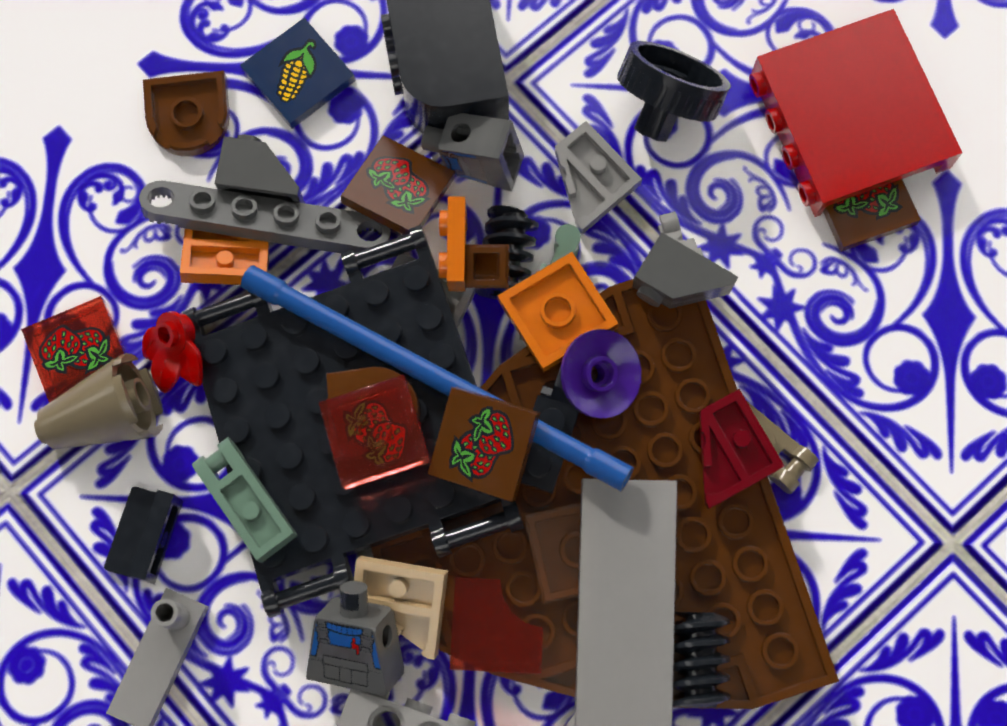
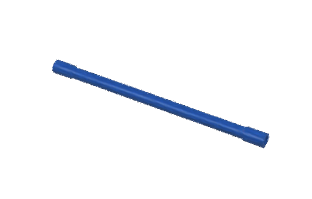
M255 265L250 266L242 277L241 288L273 305L285 308L448 397L451 387L457 386L503 401L289 287L285 281ZM538 420L533 438L534 443L579 466L585 473L620 492L625 488L634 467Z

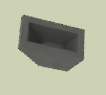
M246 134L238 135L237 138L224 136L214 182L217 189L304 203L299 186L266 142Z
M662 232L637 271L632 287L638 290L636 294L644 302L654 307H659L662 304L670 309L729 295L738 276Z

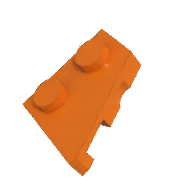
M448 196V210H440L439 235L447 236V252H439V278H447L448 291L466 292L465 244L468 219L465 196Z
M191 229L184 230L180 266L181 283L241 285L245 271L252 265L268 272L269 242Z

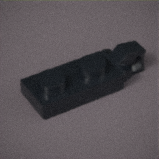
M560 366L554 388L543 385L540 395H537L533 411L540 412L539 420L572 436L579 411L573 407L564 393L561 383ZM532 442L521 484L553 494L564 458Z

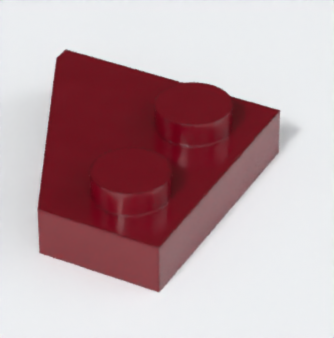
M740 389L700 410L699 423L704 502L708 510L785 467Z

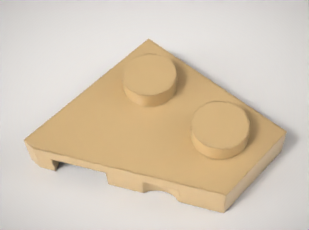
M360 556L356 559L354 581L363 582L368 586V602L389 606L394 611L398 637L401 634L423 650L421 655L427 659L434 660L439 651L448 571Z

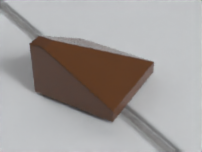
M465 244V288H509V244Z

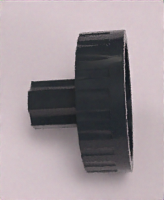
M634 41L630 44L617 74L620 84L628 92L645 102L634 129L643 136L661 142L667 141L677 117L700 122L714 121L731 88L727 78L705 62L677 49L648 41Z

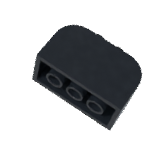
M387 0L389 13L382 14L381 20L395 95L403 94L406 113L417 130L423 133L427 125L444 128L448 117L460 113L509 120V95L490 0Z

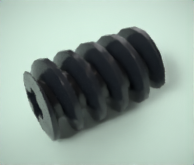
M505 205L491 206L487 209V216L490 219L485 223L487 236L483 238L482 244H509V288L518 284L519 279H526L532 274V271L521 267V263H530L534 260V255L524 251L523 247L536 246V239L525 233L538 230L539 223L529 219L528 215L519 208ZM475 288V293L485 298L498 300L497 296L509 288Z
M674 612L675 615L685 619V622L674 625V633L685 637L684 641L674 644V652L685 656V659L673 663V670L684 674L683 679L673 682V689L684 693V697L674 700L672 706L716 708L717 704L730 700L729 693L717 689V685L730 681L729 674L717 670V666L730 662L729 655L717 651V647L730 643V637L717 632L718 628L729 625L730 619L717 613Z

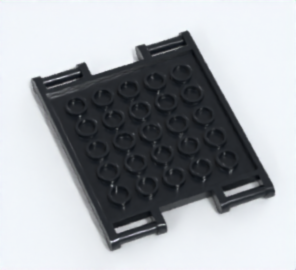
M422 225L410 228V233L359 252L355 253L352 249L341 253L350 283L311 297L312 299L477 386ZM416 249L418 259L364 278L362 268ZM250 292L199 310L192 307L181 311V313L187 315L192 320L195 327V340L193 343L201 352L203 364L202 384L219 443L229 437L236 444L246 462L298 535L262 563L258 562L250 552L261 589L262 604L269 618L283 614L284 608L338 589L340 590V586L343 583L354 581L347 556L429 527L435 551L438 557L441 558L452 554L453 548L507 529L515 532L525 528L516 500L510 502L428 474L449 398L445 394L285 308L273 311L271 303ZM254 307L256 308L258 317L208 335L205 334L203 326ZM368 367H383L399 373L410 383L419 400L420 420L417 428L408 439L405 456L399 464L388 466L386 470L376 468L373 462L370 463L365 459L336 463L333 460L327 373ZM228 464L226 466L227 473L229 474L231 471H233V469ZM498 502L502 503L504 512L446 532L443 522ZM332 562V573L279 591L276 581Z

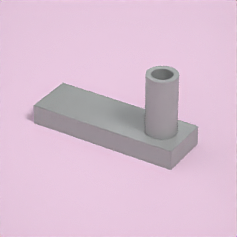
M168 588L165 589L161 599L155 602L151 608V620L106 714L133 726H154L209 606Z

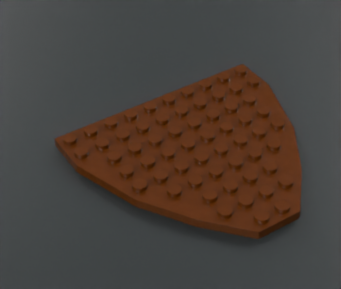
M634 279L608 287L600 295L619 323L618 328L614 332L624 336L637 352L641 364V384L632 404L625 411L614 417L593 418L579 412L571 437L592 448H598L634 467L629 480L677 481L674 612L717 613L730 619L729 625L717 629L718 633L730 637V643L717 647V651L730 656V662L717 666V670L730 675V681L717 685V689L730 694V700L717 704V707L714 709H755L839 682L768 477L709 510L705 506L699 412L701 409L737 390L707 301L704 300L670 309L662 304L659 307H654L637 296L638 290L632 287ZM526 346L500 364L480 388L505 402L533 410L537 395H540L543 385L554 388L562 362L543 372ZM593 366L591 378L594 382L598 377V372ZM564 459L553 494L520 484L516 502L524 526V515L581 503V479L596 478L585 473L579 466ZM498 502L443 523L446 532L499 514L504 512L502 503ZM526 526L515 532L507 529L453 548L452 554L441 558L438 557L435 551L429 527L371 548L373 558L448 571L439 643L440 651L492 675L575 697L578 597L546 604L542 603ZM674 614V625L685 622L684 618ZM674 633V644L685 640V637ZM674 652L673 663L685 659V656ZM673 670V682L684 678V674ZM673 689V701L684 697V693ZM672 706V708H709V707H678V706Z

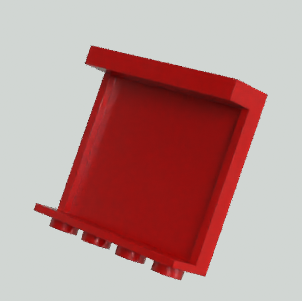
M894 9L757 56L752 72L749 75L753 94L757 98L761 97L766 107L765 118L767 125L773 134H778L783 145L781 147L783 161L789 170H794L799 181L797 185L799 197L806 207L810 206L814 217L821 216L826 206L934 168L936 174L951 169L963 153Z

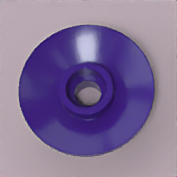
M606 329L591 330L578 336L567 348L561 364V383L564 393L575 409L589 417L610 418L625 411L636 398L641 384V364L632 344L619 333ZM593 366L598 372V377L594 382L591 378Z

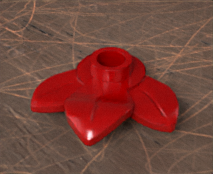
M175 311L162 313L157 319L156 326L148 328L142 340V354L146 359L152 361V379L164 394L169 393L180 377L196 387L201 386L203 380L201 352L193 343L195 340L194 324L187 315Z

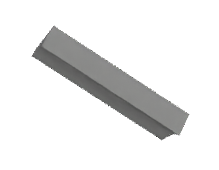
M581 479L574 726H672L677 481L629 480L625 488L620 492L598 479Z

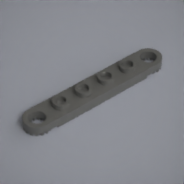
M170 181L151 182L141 190L139 195L141 212L150 222L157 221V224H161V222L175 224L179 228L340 254L352 249L355 253L389 241L391 236L390 228L359 212ZM160 195L163 198L167 196L172 201L171 204L165 207L151 205L152 199L155 200V196L160 198ZM369 228V231L374 229V232L378 231V235L381 236L375 241H365L358 235L362 233V230L365 232Z

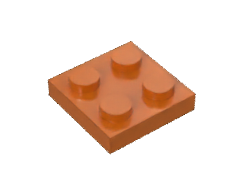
M570 252L497 296L500 305L543 372L562 362L569 345L581 334L597 329L614 331L619 325L573 252Z

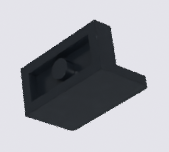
M132 487L104 565L105 570L155 585L183 500L175 494L157 489V492H153L139 487Z

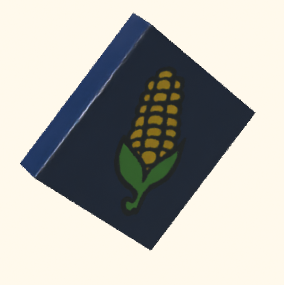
M305 17L240 65L243 73L291 129L356 81L352 71Z

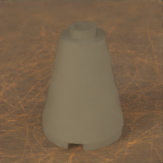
M125 353L117 356L39 409L37 420L34 422V429L38 439L52 449H63L147 439L157 436L163 430V424L156 426V416L163 414V408L151 374L147 368L141 370L136 368L132 363L138 360L135 355Z

